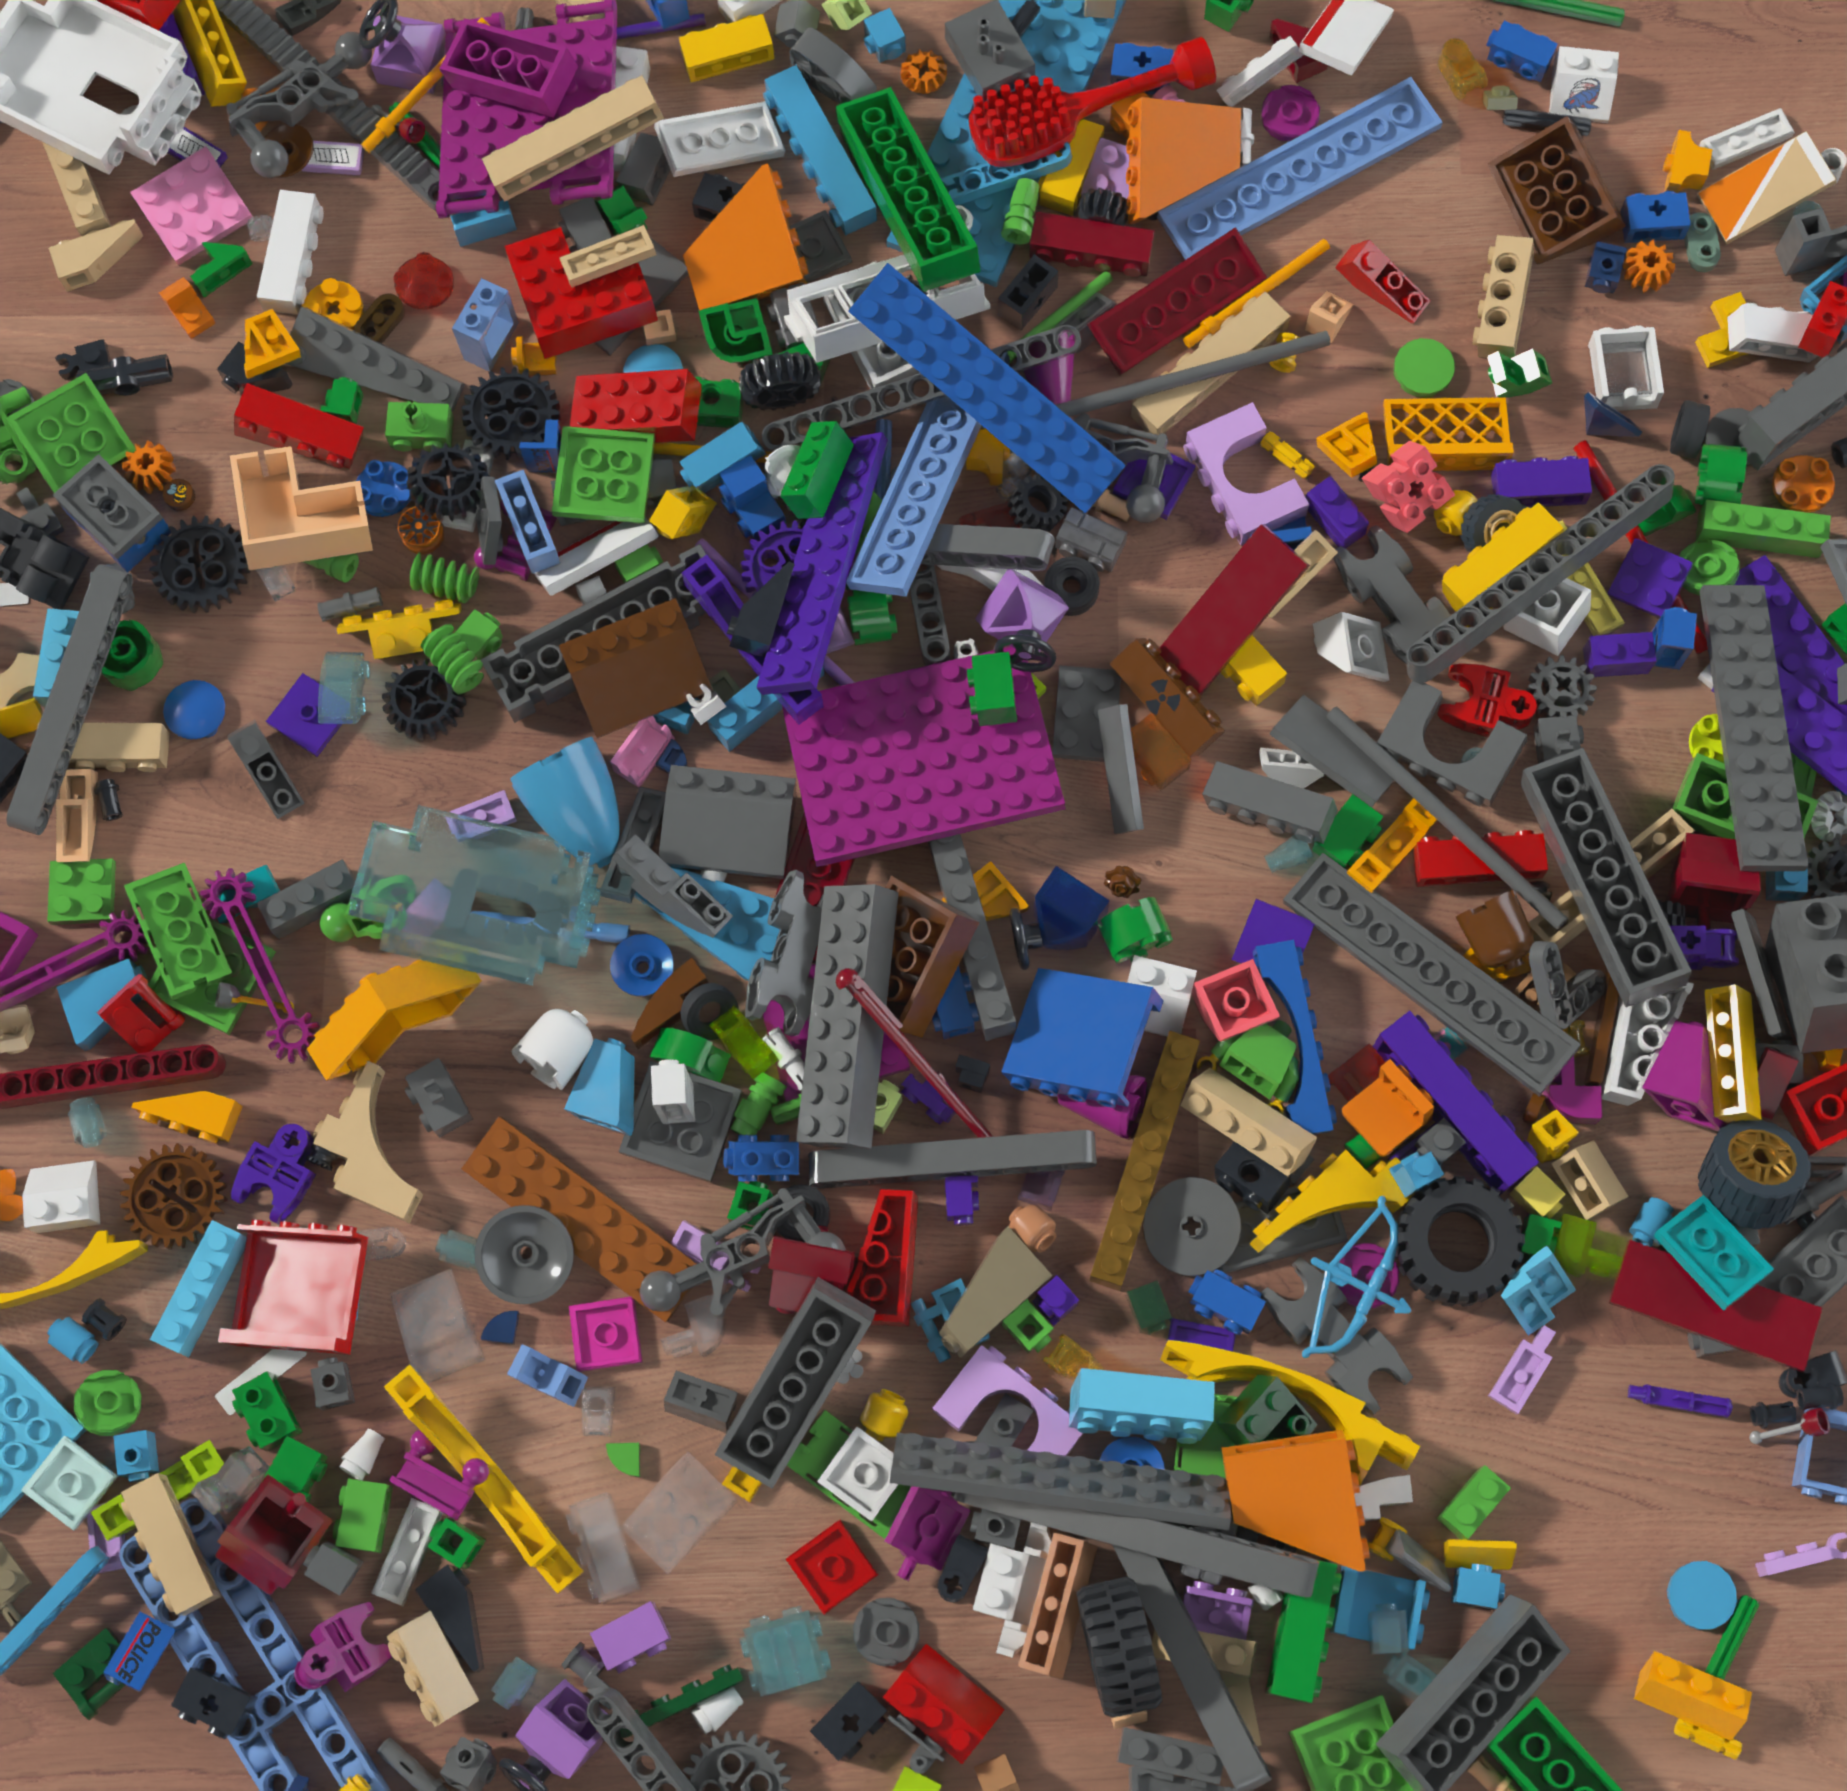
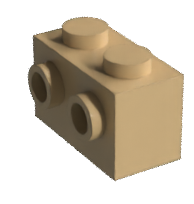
M1594 1140L1573 1149L1551 1163L1586 1220L1629 1197Z

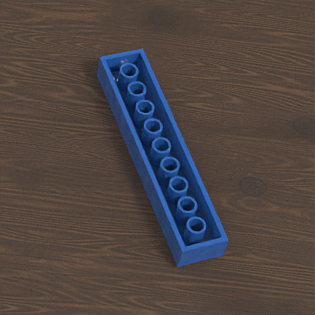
M888 262L848 310L850 314L1084 513L1090 510L1126 467L1123 462Z

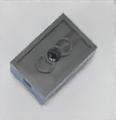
M99 454L53 494L64 511L126 572H129L154 549V545H159L163 541L160 537L161 534L166 536L171 534L169 526L161 514Z

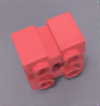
M1408 441L1390 455L1394 461L1392 464L1387 466L1380 463L1362 477L1373 498L1385 502L1380 506V509L1390 525L1406 533L1426 519L1423 513L1424 510L1428 507L1437 510L1455 496L1445 477L1432 472L1437 467V464L1426 446L1412 441Z

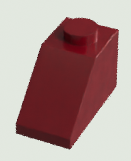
M1275 19L1271 23L1269 37L1273 44H1275L1277 41L1291 36L1297 46L1300 47L1310 28ZM1303 54V56L1290 64L1287 69L1295 83H1299L1326 71L1328 65Z

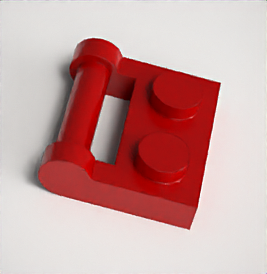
M142 974L135 976L97 1011L98 1015L137 1053L151 1052L166 1036L178 1029L186 1019L178 1010L174 1011L147 985L148 980ZM135 994H139L164 1019L159 1026L130 1000Z

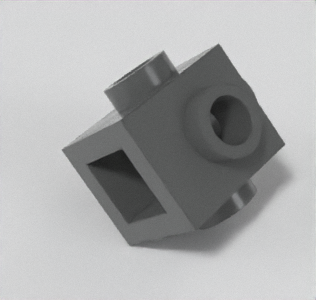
M461 1737L457 1745L452 1746L448 1751L445 1765L440 1774L448 1785L460 1791H482L485 1784H489L494 1778L498 1761L491 1753L492 1747L478 1738H475L472 1742Z

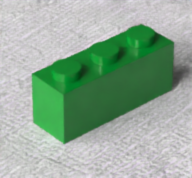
M837 421L811 422L780 494L781 498L798 519L824 517L854 446Z

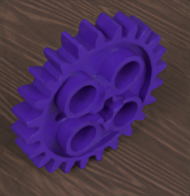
M794 520L791 528H787L786 523L781 521V529L776 530L770 524V533L768 535L761 530L758 531L759 542L750 539L749 542L752 550H744V557L747 560L741 561V569L746 571L741 574L742 581L748 582L745 585L746 593L754 592L753 596L786 565L785 558L778 549L779 547L784 548L789 562L794 563L796 554L792 553L791 549L800 544L804 527L798 529L797 520ZM769 558H773L778 561V563L772 567H768L763 564V562Z

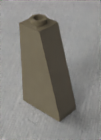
M1009 1226L996 1238L939 1332L946 1349L953 1354L957 1353L960 1358L1052 1276Z

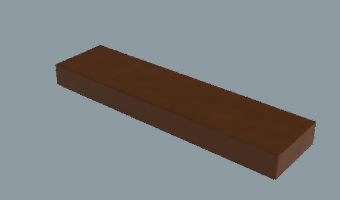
M1607 968L1605 974L1606 983L1604 993L1600 999L1584 1086H1599L1603 1082L1619 1000V993Z

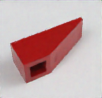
M1370 239L1352 245L1335 267L1356 289L1411 324L1416 322L1431 301Z

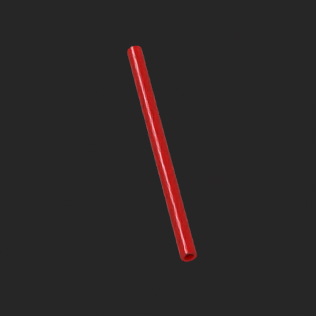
M1587 440L1575 445L1573 449L1579 459L1588 458L1590 477L1604 501L1617 493L1616 488ZM1638 525L1625 534L1631 545L1635 538L1648 543ZM1678 594L1672 608H1684L1690 612L1682 597ZM1696 622L1694 650L1697 654L1706 651L1708 647L1706 637Z

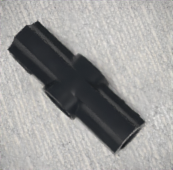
M167 354L137 360L129 356L116 357L109 362V365L79 370L76 374V378L87 373L100 395L115 393L121 396L136 394L141 390L140 387L171 382L173 378V371Z

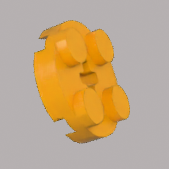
M334 278L325 279L322 284L314 287L308 293L302 307H307L354 330L355 324L364 314L363 302L358 291L350 284L337 281ZM339 305L340 313L327 315L330 306Z

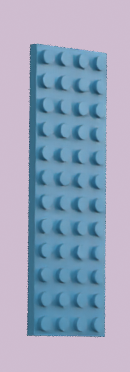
M1026 0L998 1L1011 22ZM1034 0L1041 9L1021 37V40L1035 63V76H1038L1040 86H1043L1045 78L1050 77L1053 79L1054 86H1059L1063 92L1075 93L1086 91L1126 0H1116L1114 18L1084 17L1085 0ZM965 73L927 152L940 178L987 162L976 149L970 133L969 115L974 109L973 98L977 94ZM1043 157V163H1046L1047 160ZM1034 160L1024 163L1022 167L1032 169L1038 164V161ZM999 169L994 173V177L1004 179L1009 175V170ZM1040 177L1035 178L1033 180L1038 183ZM976 178L970 179L965 186L969 189H975L979 187L981 180ZM960 184L956 185L958 193L962 192ZM1016 185L959 205L968 209L973 217V225L969 232L978 246L980 272L975 275L980 282L993 287H997L1016 244L1006 241L1001 236L1005 215L1009 212ZM891 231L886 241L887 247L902 252Z

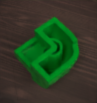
M757 298L698 310L706 341L711 351L721 360L730 363H744L763 358L765 355H773Z

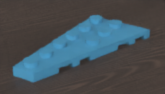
M671 867L681 878L687 872L733 915L726 925L712 938L674 920L647 901L637 891L635 892V898L648 905L660 914L663 919L672 923L683 934L719 961L724 962L736 971L743 979L749 981L752 969L758 959L765 958L771 960L780 930L768 925V915L774 898L718 880L713 882L702 878V875L678 867Z

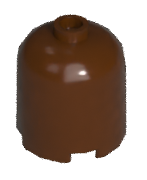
M1514 890L1484 902V905L1473 910L1471 908L1456 916L1472 950L1482 965L1488 968L1504 966L1506 971H1509L1524 964L1522 957L1529 953L1535 939Z

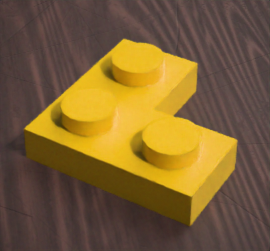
M1741 292L1713 301L1711 309L1721 329L1700 336L1695 342L1707 368L1749 354L1730 351L1727 317L1741 305L1746 304Z

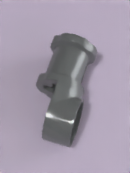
M580 1642L566 1657L561 1666L564 1669L569 1668L584 1681L583 1685L588 1689L587 1691L595 1697L603 1689L611 1688L598 1677L605 1668V1664L603 1661L599 1662L584 1649L585 1645ZM599 1701L609 1710L612 1709L611 1704L607 1701Z

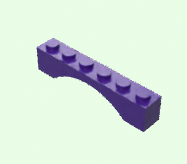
M706 554L684 570L682 576L686 588L731 642L732 635L727 634L732 616H739L741 607L744 604L727 578ZM738 650L760 677L765 658ZM817 688L774 694L798 725L824 707L822 694Z

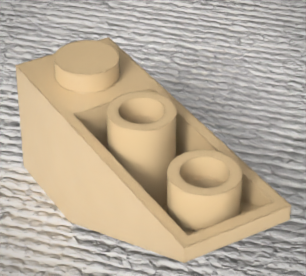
M135 219L117 222L114 226L102 230H93L84 236L72 240H63L57 245L49 247L60 282L67 292L96 282L143 237V234Z

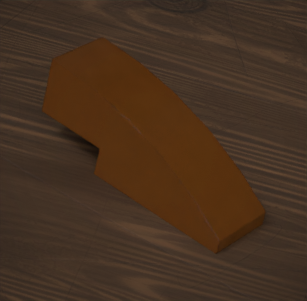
M690 958L676 969L647 1003L631 1036L637 1049H640L657 1037L662 1027L670 1028L680 1021L681 1007L687 995L695 988L708 984L706 976L693 958Z

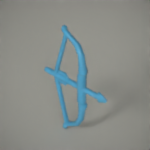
M1379 1196L1377 1200L1378 1208L1329 1264L1316 1257L1311 1259L1312 1265L1325 1271L1310 1345L1303 1350V1358H1308L1311 1354L1336 1353L1348 1345L1367 1322L1366 1316L1376 1298L1394 1307L1395 1313L1408 1314L1411 1312V1307L1404 1298L1397 1300L1380 1291L1388 1274L1387 1271L1393 1269L1399 1245L1398 1223L1385 1205V1196ZM1382 1213L1390 1225V1242L1379 1267H1376L1369 1283L1366 1284L1353 1277L1351 1268L1339 1261ZM1331 1281L1341 1287L1349 1283L1364 1291L1356 1308L1357 1312L1344 1336L1332 1345L1316 1346L1329 1282Z

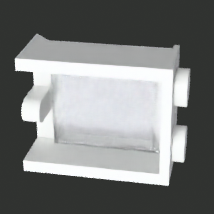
M1632 326L1628 329L1614 330L1613 328L1606 327L1593 331L1588 348L1590 349L1596 397L1617 411L1656 409L1664 394L1655 328Z

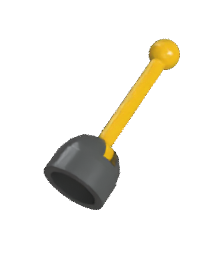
M220 982L218 985L215 999V1007L231 1009L239 1002L269 1007L266 1000L241 996L239 989L231 984ZM273 1001L276 1008L282 1009L284 1013H288L284 1003Z

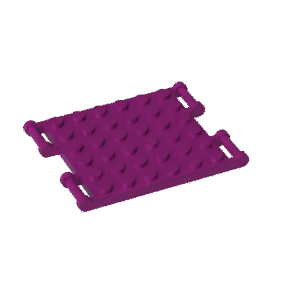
M604 0L602 2L567 6L566 3L556 4L557 25L512 30L515 33L566 46L578 65L554 117L454 89L444 77L439 195L436 202V212L439 219L449 218L451 214L484 210L487 213L498 212L499 193L492 183L482 158L490 155L497 149L517 141L521 136L528 135L542 128L548 122L565 116L573 109L582 107L597 99L600 95L615 89L616 0ZM502 12L492 13L489 17H482L490 26L505 29V18ZM605 13V18L569 23V18ZM455 18L444 20L445 55L463 20L456 21ZM474 18L469 20L477 22L480 18ZM614 145L526 191L550 188V199L553 205H560L568 200L584 198H612ZM596 182H599L598 185H590V186L573 187V188H565V189H564V186L580 185V184H588V183H596ZM484 196L482 199L451 202V200Z

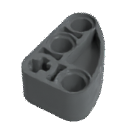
M807 28L789 51L791 67L797 65L808 85L838 104L877 92L876 85L866 72L837 44L813 28Z

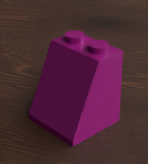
M1675 1020L1642 1088L1668 1117L1719 1131L1722 1127L1727 1126V1123L1714 1117L1708 1029L1695 1021H1690L1688 1024Z

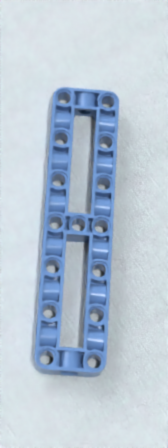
M191 1498L181 1503V1509L218 1589L275 1680L274 1683L255 1695L258 1699L248 1717L252 1723L250 1732L245 1736L241 1733L239 1736H227L259 1791H276L273 1782L279 1774L285 1776L287 1780L285 1791H288L294 1778L299 1775L289 1757L283 1756L271 1736L274 1728L294 1714L297 1715L341 1788L348 1783L347 1778L349 1776L354 1777L356 1774H360L370 1785L371 1789L369 1791H391L326 1684L319 1689L308 1690L304 1695L297 1693L295 1688L297 1681L294 1676V1670L306 1652L271 1595H268L240 1574L231 1582L227 1579L226 1569L228 1565L215 1557L221 1547V1544L217 1541L228 1527L217 1508L211 1502L198 1498ZM201 1507L204 1511V1518L200 1524L194 1525L191 1515L196 1508ZM135 1535L128 1539L120 1550L121 1563L154 1618L176 1629L169 1643L187 1672L190 1667L203 1670L205 1662L213 1659L216 1663L214 1676L242 1689L236 1679L239 1675L220 1644L212 1640L201 1622L204 1618L198 1609L186 1616H180L174 1621L170 1618L169 1610L162 1597L166 1592L161 1581L157 1582L150 1572L149 1563L152 1561L148 1552L146 1559L141 1564H138L134 1556L140 1546ZM270 1619L273 1622L274 1631L270 1637L264 1638L260 1632V1627L265 1620ZM273 1696H276L281 1703V1708L276 1715H271L267 1710L268 1700ZM209 1699L207 1704L211 1706V1711H217L219 1706L215 1704V1699ZM336 1734H341L345 1739V1747L340 1753L334 1752L331 1747V1740Z

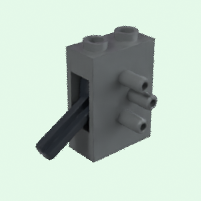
M993 0L944 23L947 44L976 94L981 95L984 102L987 101L988 90L994 89L997 96L1001 97L1002 85L1008 84L1012 91L1015 89V81L1021 79L1026 87L1029 85V78L1035 75V63L1024 46L1021 37L1040 12L1041 8L1036 1L1026 0L1011 22L999 1Z

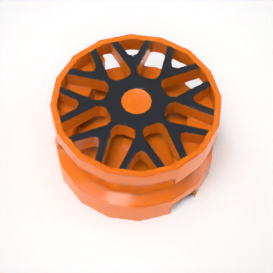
M415 506L403 512L398 520L397 529L399 535L409 551L415 554L420 552L425 555L435 551L441 545L444 538V530L441 522L437 519L436 513L427 517L425 509L418 511V508Z

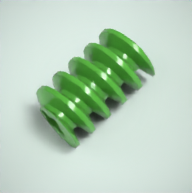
M419 552L411 567L410 585L412 590L419 591L423 589L424 593L431 594L434 592L438 597H443L446 594L447 599L454 600L457 598L459 602L465 604L475 594L480 570L479 567H475L472 573L468 574V565L463 564L460 570L457 571L456 561L453 560L448 568H445V559L441 557L436 565H434L433 555L428 554L423 562Z
M445 624L426 636L421 643V648L424 654L431 659V663L438 667L439 673L445 676L447 683L452 685L453 690L457 694H463L475 688L482 681L484 674L482 672L479 673V671L483 667V663L480 660L474 661L476 654L473 651L466 652L468 644L460 642V634H452L454 627L451 624Z

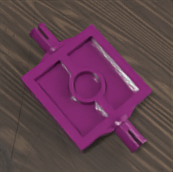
M911 1486L884 1542L899 1549L901 1554L905 1556L900 1570L896 1574L900 1578L909 1582L917 1563L929 1565L939 1571L942 1570L971 1511L958 1504L954 1497L951 1496L953 1492Z

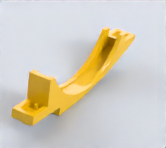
M96 1231L91 1242L80 1257L56 1277L27 1290L0 1293V1309L15 1307L70 1290L119 1268L148 1252V1244L140 1240L115 1242L114 1234L108 1235V1231Z
M1168 1340L1164 1347L1160 1361L1188 1376L1187 1379L1216 1383L1230 1380L1252 1381L1257 1375L1278 1377L1293 1395L1316 1410L1333 1431L1342 1430L1346 1440H1352L1355 1460L1349 1461L1351 1473H1357L1360 1486L1377 1455L1407 1471L1420 1448L1408 1436L1400 1433L1397 1434L1383 1426L1379 1420L1361 1414L1365 1402L1306 1374L1254 1356L1201 1344Z
M411 1365L407 1366L384 1386L402 1408L408 1419L434 1444L462 1477L463 1466L468 1460L479 1458L487 1463L489 1467L488 1478L482 1484L475 1485L473 1491H475L509 1535L529 1566L536 1568L557 1594L584 1572L504 1472Z

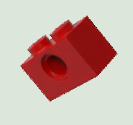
M1833 281L1829 282L1798 348L1822 358L1829 355L1847 319V287Z

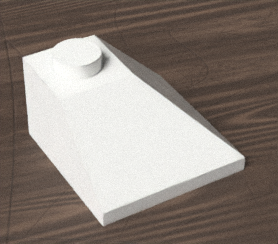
M1340 612L1313 624L1314 643L1318 654L1346 673L1382 682L1389 681L1380 622Z

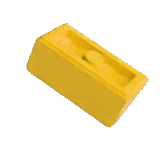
M35 698L0 708V733L9 739L37 730V724L40 723L43 714L40 703Z
M1449 1539L1444 1542V1566L1446 1568L1461 1567L1471 1569L1472 1564L1492 1566V1569L1509 1570L1513 1565L1517 1546L1512 1541Z

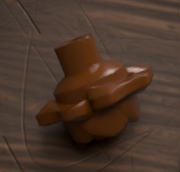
M1116 866L1114 870L1105 873L1104 885L1111 890L1112 895L1129 898L1130 895L1140 892L1141 887L1139 885L1142 879L1135 875L1132 868Z

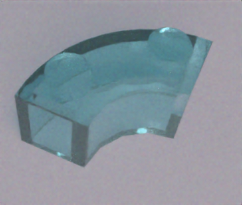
M326 652L319 683L318 723L357 724L361 719V715H365L366 700L365 697H362L365 679L369 680L370 663L369 661H364V652Z

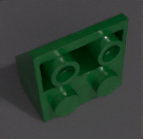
M1257 1375L1216 1421L1236 1446L1310 1435L1318 1425L1278 1377Z

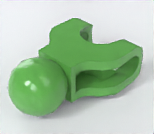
M397 876L380 881L362 894L351 897L348 904L343 902L332 903L320 915L321 932L328 939L335 942L348 941L355 935L357 938L370 936L374 939H381L397 934L405 927L407 915L404 909L412 905L416 896V887L409 878ZM394 889H403L407 892V895L393 898L391 892ZM392 916H394L397 919L396 922H391L389 920Z

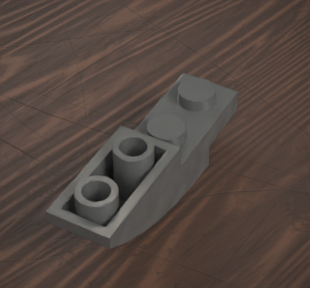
M636 835L612 857L635 880L631 887L642 897L674 920L699 933L713 938L733 917L687 872L681 878Z

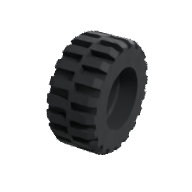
M1455 1176L1452 1180H1446V1178L1436 1180L1432 1185H1426L1419 1190L1398 1217L1399 1245L1395 1259L1400 1261L1401 1266L1399 1270L1402 1276L1407 1275L1411 1281L1409 1285L1415 1291L1421 1290L1425 1293L1424 1298L1432 1302L1439 1300L1442 1301V1305L1453 1307L1455 1304H1461L1462 1307L1472 1306L1476 1302H1483L1504 1288L1514 1277L1517 1266L1522 1262L1524 1254L1521 1252V1247L1525 1245V1234H1520L1519 1227L1523 1225L1520 1216H1514L1511 1210L1514 1205L1509 1199L1504 1201L1499 1196L1500 1190L1494 1186L1490 1189L1483 1186L1484 1181L1474 1178L1472 1181H1466L1465 1176ZM1459 1212L1475 1219L1484 1229L1489 1248L1485 1260L1477 1268L1467 1272L1453 1271L1438 1262L1432 1254L1428 1243V1233L1433 1222L1445 1213Z
M1123 1577L1083 1586L1077 1592V1601L1094 1680L1104 1715L1115 1718L1157 1708L1162 1703L1161 1686L1146 1617L1134 1579Z

